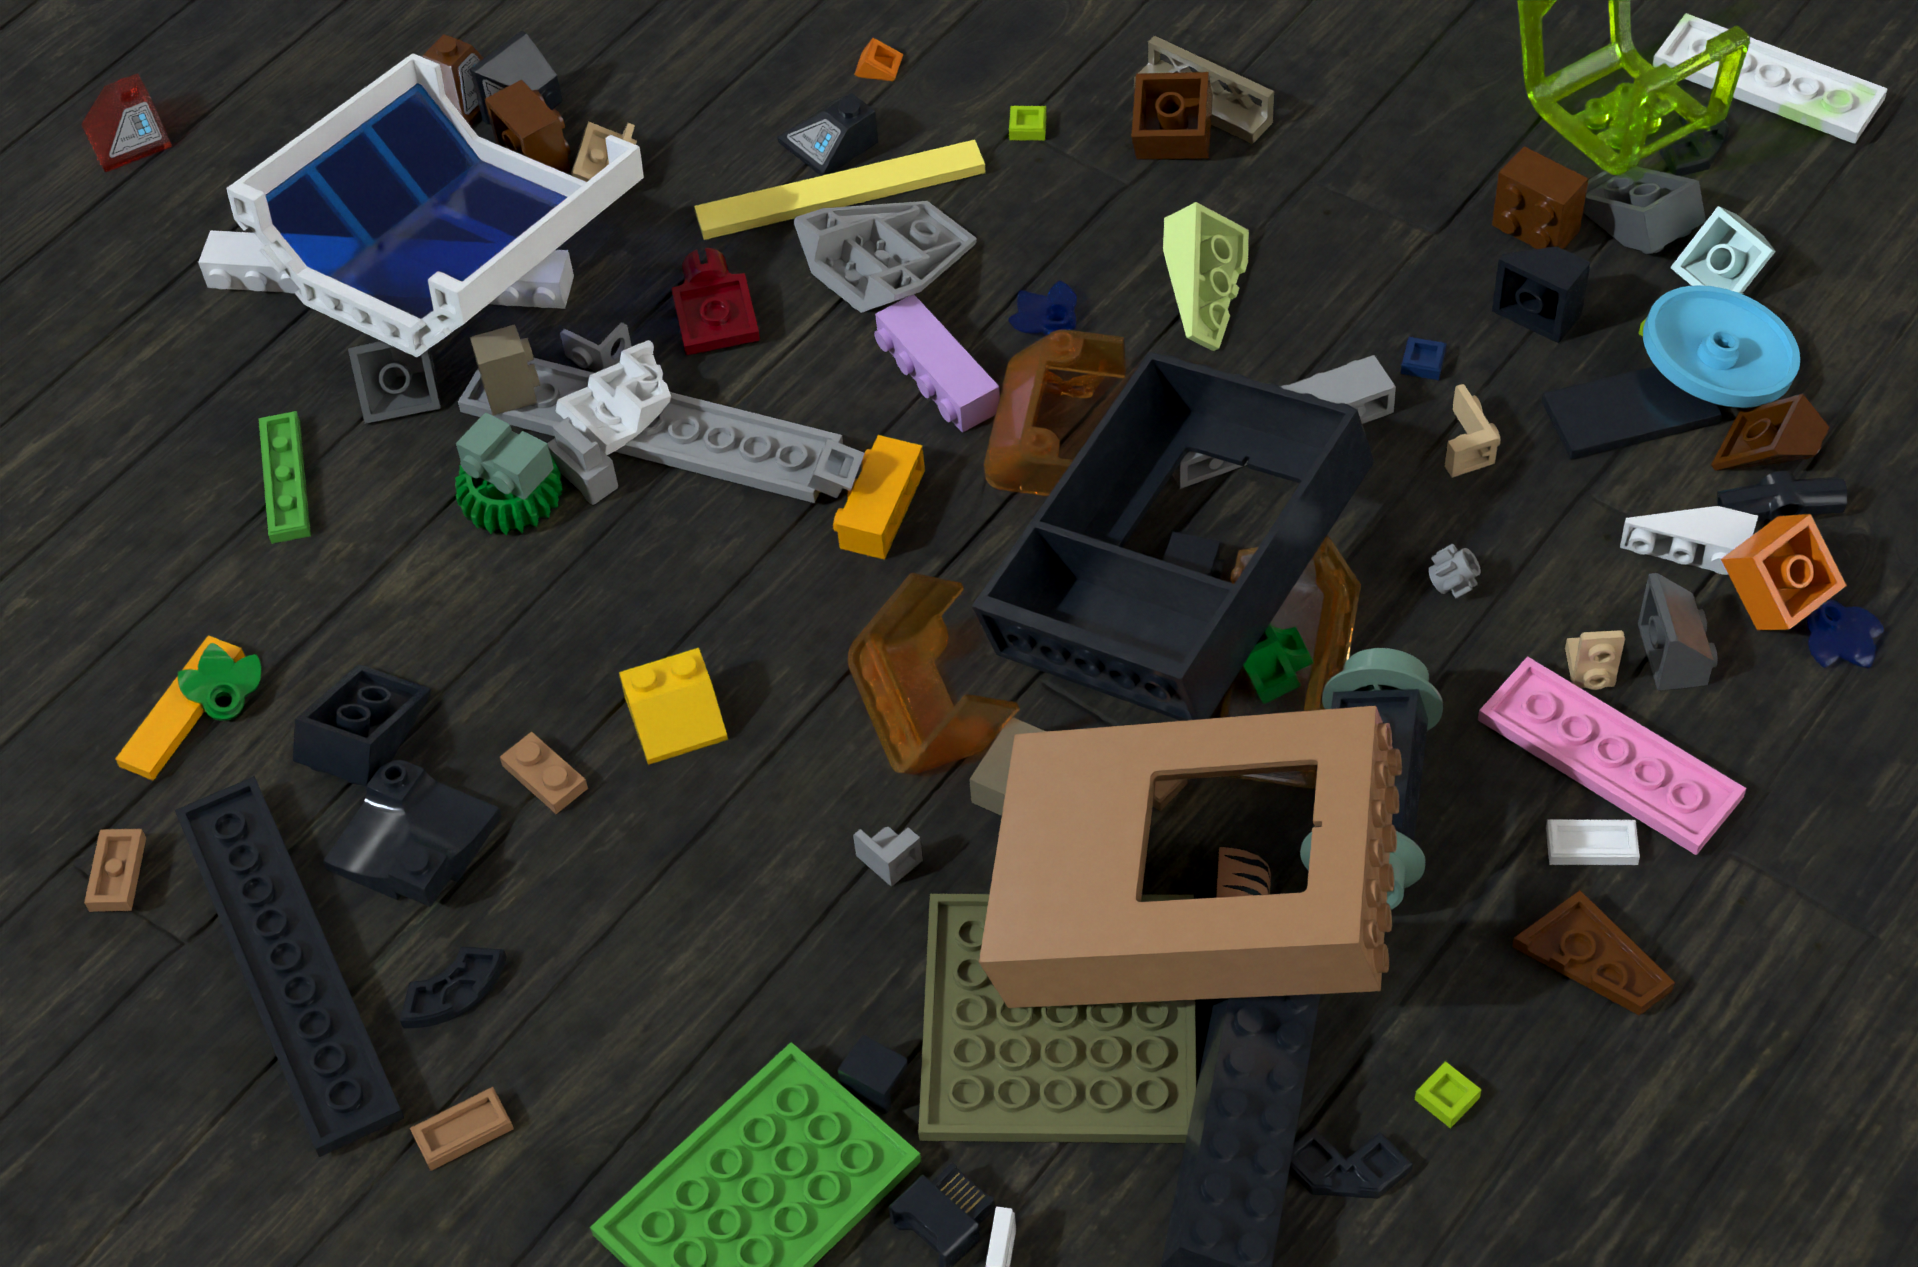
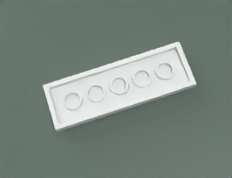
M1685 13L1655 54L1652 66L1854 144L1885 100L1887 88L1687 13Z

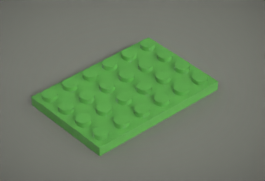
M791 1042L599 1218L590 1229L593 1236L626 1267H813L921 1162V1155Z

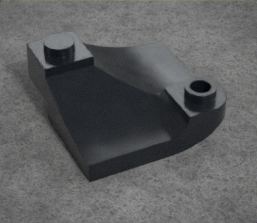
M393 760L382 765L367 784L366 798L362 807L323 860V863L328 871L395 900H399L403 895L431 907L449 880L458 882L502 815L499 807L435 781L426 773L424 768L407 761Z

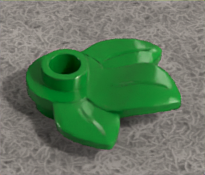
M210 643L201 655L198 670L188 669L178 672V684L182 694L188 700L202 704L205 712L211 718L219 721H228L237 717L244 708L245 697L258 688L261 680V665L257 655L246 656L234 663V660L227 652L214 643ZM221 696H226L232 702L227 707H220L216 704V700Z

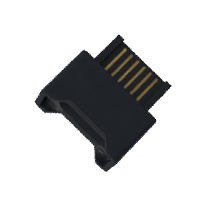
M952 1162L932 1182L924 1175H921L889 1206L891 1223L898 1230H913L939 1253V1267H953L980 1241L979 1224L995 1210V1201L993 1197L988 1196L957 1169V1166Z

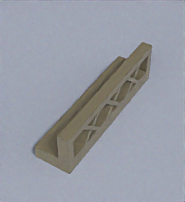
M1153 36L1148 41V64L1139 73L1192 72L1188 66L1196 69L1198 72H1209L1213 94L1211 125L1253 144L1273 123V90L1159 37ZM1160 53L1166 55L1173 65L1160 60ZM1218 80L1226 83L1233 93L1224 90ZM1248 94L1261 99L1262 107L1254 104Z

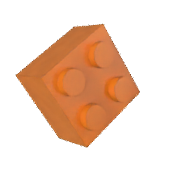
M1811 514L1778 516L1721 558L1757 630L1791 629L1847 586Z

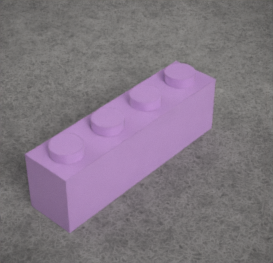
M914 294L875 314L877 331L874 334L878 345L884 352L889 351L894 356L898 367L905 375L910 374L925 398L931 397L938 405L941 415L947 422L952 421L963 433L1001 412L1000 392L997 383Z

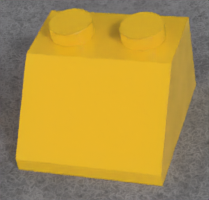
M699 648L619 672L625 699L648 765L728 740L713 686Z

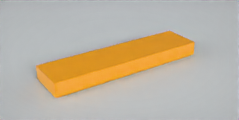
M208 635L182 670H198L200 657L210 643L221 647L234 660V663L244 658L245 655L242 648ZM178 676L115 758L119 767L154 780L205 712L202 704L190 701L182 694L178 684Z

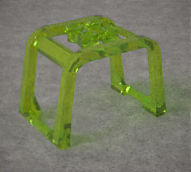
M1518 0L1524 83L1529 100L1538 114L1548 124L1608 173L1622 175L1639 165L1640 160L1700 128L1709 129L1727 117L1750 44L1748 33L1738 25L1707 40L1705 51L1672 68L1666 63L1655 68L1642 58L1633 45L1631 38L1630 0H1609L1611 44L1545 77L1542 18L1557 0ZM1719 61L1717 75L1707 108L1676 85L1682 79ZM1622 67L1635 78L1634 84L1621 83L1616 86L1613 92L1601 98L1590 99L1586 103L1585 110L1573 116L1556 103L1562 98ZM1657 98H1660V99L1662 100V101L1656 103ZM1675 110L1690 122L1644 147L1647 134L1657 132L1660 128L1662 117ZM1609 116L1613 118L1609 123V129L1598 135L1593 134L1585 127L1587 125L1591 129H1602L1606 127ZM1608 145H1610V146H1612L1613 148H1616V149H1621V150H1620V154H1618L1617 152H1615V151H1614L1612 148H1610Z

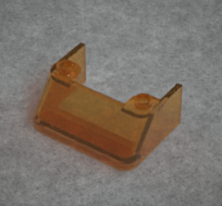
M1064 329L1056 330L1018 352L1009 360L984 461L985 477L992 487L999 490L1049 496L1073 460L1058 458L1060 444L1055 433L1045 428L1035 427L1048 370L1057 369L1125 378L1124 337Z
M910 573L857 636L849 649V669L892 769L898 773L914 775L982 752L1020 710L1017 702L965 694L955 706L951 701L934 662L948 643V632L942 615L964 590L960 582Z

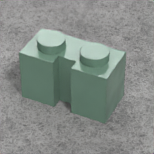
M486 412L456 443L461 467L468 475L474 478L480 477L494 484L499 491L505 494L511 493L523 500L554 469L546 442L524 431L517 434L511 430L510 424Z

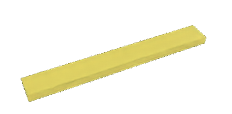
M971 140L700 204L694 207L703 239L706 240L795 219L797 216L822 208L845 207L984 174L985 163L976 141Z

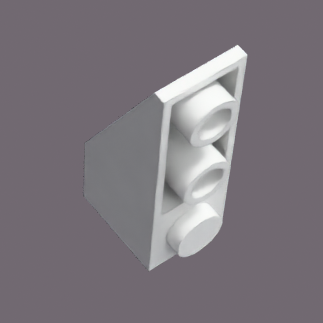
M1720 506L1630 517L1626 518L1620 548L1631 550L1638 554H1647L1671 560L1678 564H1688L1712 570L1719 574L1729 575L1721 558L1754 534L1758 516Z

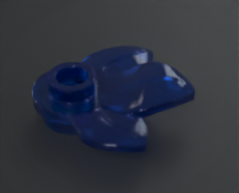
M1062 281L1056 282L1047 296L1020 290L1017 297L1019 313L1009 317L1008 321L1015 329L1024 333L1043 332L1050 337L1066 336L1076 327V315L1073 312L1077 305L1076 295Z
M1828 599L1807 616V625L1812 632L1809 637L1808 646L1815 660L1823 668L1830 666L1838 656L1863 668L1868 669L1872 666L1875 658V646L1872 638L1884 632V628L1876 616L1861 607H1844L1833 599ZM1825 614L1829 615L1833 621L1829 620Z

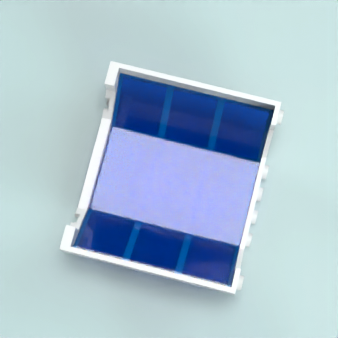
M412 53L226 189L234 220L243 231L250 227L264 244V247L260 249L261 253L278 273H281L283 270L286 271L299 287L295 294L304 305L418 357L455 329L465 324L643 179L644 176L640 147L613 135L605 138L609 165L587 182L479 137L445 95L440 64Z

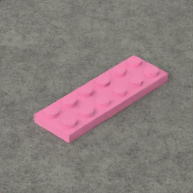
M1528 656L1479 710L1478 721L1695 855L1699 853L1745 795L1746 788Z

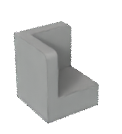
M889 827L883 828L872 838L861 829L853 835L856 856L891 887L923 861L920 837L910 828L905 829L899 835Z

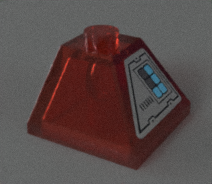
M138 73L104 86L81 124L104 172L172 147L151 97Z

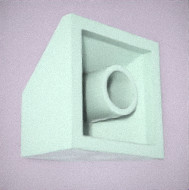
M1718 206L1670 268L1692 286H1714L1742 294L1776 251L1761 233L1740 216Z

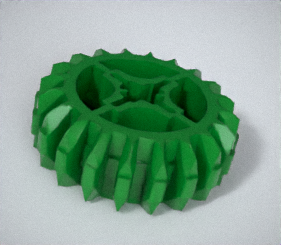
M551 456L554 469L525 500L511 493L505 494L499 491L494 484L480 477L474 478L468 475L459 465V476L455 478L456 499L467 521L472 520L477 529L486 527L490 534L501 529L507 536L511 529L517 528L523 533L524 526L528 524L537 527L539 517L549 519L550 509L558 507V497L562 495L561 474L554 458Z

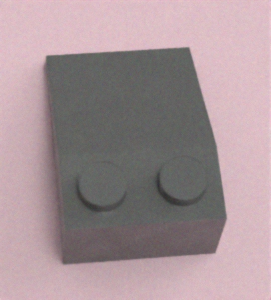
M1621 162L1588 180L1583 213L1625 247L1640 250L1645 254L1657 253L1663 250L1664 246L1668 243L1689 235L1692 229L1706 222L1698 180Z

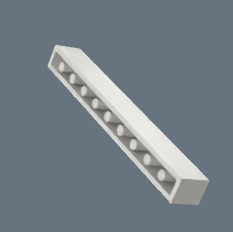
M210 230L198 262L208 288L295 293L299 290V287L285 270L278 273L261 253L260 249L264 247V244L255 233ZM281 234L307 267L326 276L332 275L363 251L353 238ZM394 241L385 248L434 272H442L462 282L503 250L498 246ZM554 250L489 304L565 309L574 278L568 250ZM373 258L342 282L374 298L432 301L428 283Z

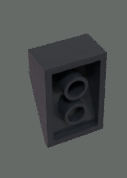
M358 664L295 719L293 761L308 766L312 770L346 779L352 784L367 786L377 770L394 758L431 696V688Z

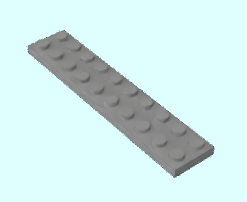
M534 358L533 361H529L527 364L534 363L541 386L534 387L537 403L497 414L494 417L513 426L555 436L552 427L564 420L555 411L557 399L588 387L589 376L594 373ZM477 369L460 397L458 405L460 412L481 417L485 412L492 415L479 369ZM670 392V402L651 424L634 439L614 451L815 503L820 491L807 486L820 452L827 438L843 444V438L840 434Z

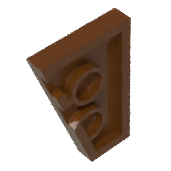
M1580 890L1513 939V948L1639 1016L1673 991L1675 982Z

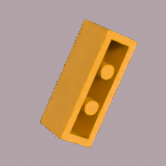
M878 435L872 449L865 451L858 479L855 478L851 490H848V500L844 509L839 508L834 518L833 529L838 532L840 549L885 560L925 472L922 445Z

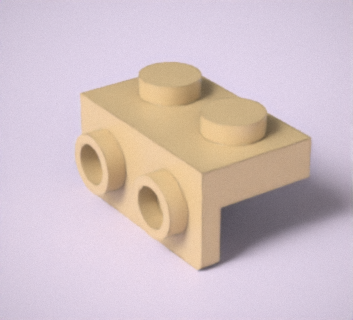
M588 121L571 176L587 182L609 165L605 139L609 135L636 145L637 140L631 138L635 125L627 123L623 134H619Z

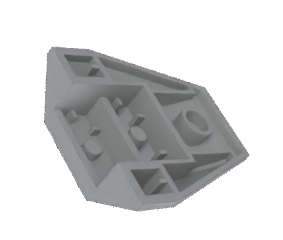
M928 201L822 208L797 216L794 220V225L811 273L861 313L921 292L971 249L977 240L975 236Z

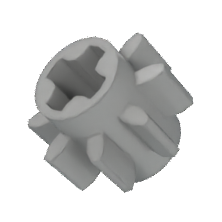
M1451 544L1432 556L1431 559L1435 564L1429 567V576L1435 588L1442 594L1452 590L1454 597L1458 598L1478 585L1475 577L1481 573L1480 565L1469 549L1463 548L1457 551L1455 545Z

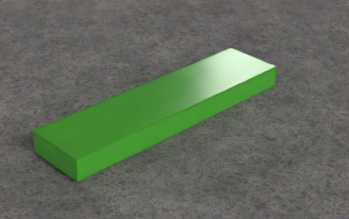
M294 411L259 418L268 535L271 543L309 537L311 533L298 413Z

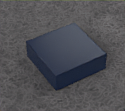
M1409 337L1401 364V374L1439 380L1447 343Z

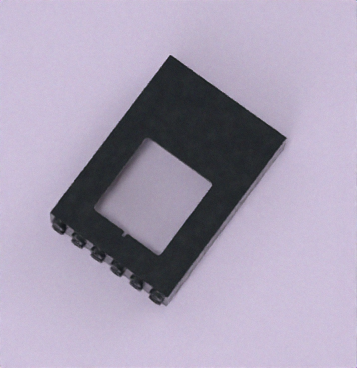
M1149 351L973 603L972 608L996 655L1180 721L1209 719L1374 463L1358 409L1345 403L1337 404L1319 399L1309 393L1301 394L1283 389L1273 383L1265 384L1254 381L1241 374H1229L1215 370L1205 364L1197 365L1186 362L1173 355L1165 356ZM1188 452H1196L1239 466H1244L1247 462V466L1250 469L1300 483L1235 584L1123 548Z

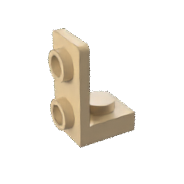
M1464 384L1455 387L1453 411L1467 434H1462L1448 441L1445 468L1452 478L1495 464L1497 446L1500 445L1498 429L1493 423L1489 424L1485 418L1479 399L1475 395L1471 396Z
M1621 630L1584 632L1580 635V638H1567L1565 650L1571 683L1579 688L1592 690L1614 687L1625 641L1624 632Z

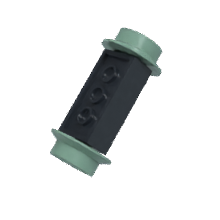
M1372 648L1357 652L1347 659L1343 671L1332 677L1325 685L1322 702L1325 710L1376 706L1382 722L1389 723L1393 749L1398 748L1400 750L1402 773L1400 776H1395L1394 786L1398 789L1400 805L1399 812L1392 814V825L1395 826L1397 835L1396 852H1390L1389 864L1392 865L1394 871V890L1387 892V903L1390 909H1393L1403 900L1404 888L1417 882L1425 870V856L1420 847L1414 842L1426 735L1427 731L1439 722L1443 713V701L1437 689L1429 683L1428 670L1419 659L1395 649ZM1312 832L1305 837L1300 850L1301 860L1308 871Z

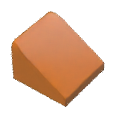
M872 38L860 56L854 75L861 78L894 81L903 54Z

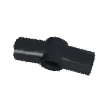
M1779 471L1767 475L1756 485L1717 491L1716 501L1717 506L1757 515V521L1769 519L1771 522L1778 516L1843 513L1847 506V486L1844 479H1839L1838 477L1795 479L1792 473Z

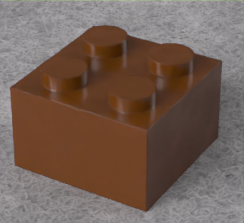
M1209 72L1136 73L1131 134L1136 159L1209 158L1213 99Z
M521 79L485 98L496 144L561 172L568 173L571 171L568 159L571 150L563 136L562 129L565 128L563 118L556 109L551 110L545 104L538 90L532 91Z
M1524 146L1499 172L1492 226L1531 245L1535 249L1556 246L1564 249L1580 232L1589 178Z

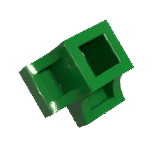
M1270 623L1244 663V667L1262 703L1266 704L1300 687L1301 683L1295 672L1314 662L1296 626L1280 629Z

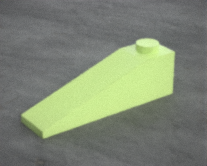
M1195 202L1164 218L1163 252L1186 337L1215 351L1220 348L1230 318L1228 311L1230 301L1237 297L1239 287L1236 285L1239 274L1245 272L1248 264L1249 230Z

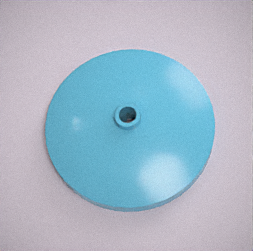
M1703 285L1686 286L1671 290L1654 303L1644 323V345L1650 359L1658 370L1682 390L1714 404L1747 408L1773 402L1788 391L1799 370L1800 352L1789 328L1764 305L1735 291Z

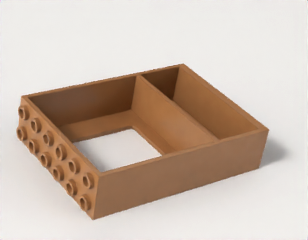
M1376 706L1015 734L979 958L981 967L1007 1007L1020 1008L1381 991L1382 973H1387L1389 970V953L1387 945L1384 944V933L1390 932L1392 927V915L1390 906L1387 903V892L1394 890V871L1392 865L1389 864L1390 852H1396L1397 835L1395 826L1392 825V814L1399 812L1400 805L1398 789L1394 786L1395 776H1400L1402 773L1400 750L1398 748L1393 749L1392 734L1389 723L1382 722ZM1317 770L1313 815L1315 827L1312 828L1308 886L1304 892L1141 902L1156 781Z

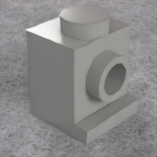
M827 438L807 487L835 498L838 497L842 488L850 491L864 453Z

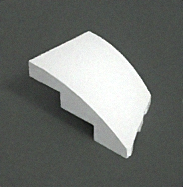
M647 340L621 351L620 362L591 374L588 387L557 399L555 411L563 419L569 417L572 425L592 443L596 441L599 444L600 450L606 455L618 450L639 435L670 402L671 395L667 383L662 380L663 372L661 366L656 364L653 355V343Z

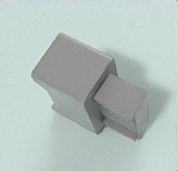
M569 417L552 427L555 438L547 443L550 454L554 458L556 466L559 467L560 474L581 491L586 501L592 505L596 504L618 488L613 461L600 450L599 444L596 441L592 443L582 432L575 428Z

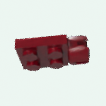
M705 248L708 261L705 264L700 263L697 249L689 253L682 263L684 284L671 288L686 355L760 340L745 273L731 274L728 271L724 255L713 248Z

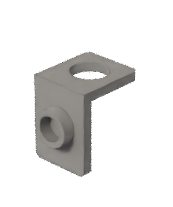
M620 323L600 345L566 329L560 333L566 357L573 360L578 366L589 368L595 372L618 364L621 351L632 347L628 327L624 323ZM620 338V346L617 352L611 356L612 346Z

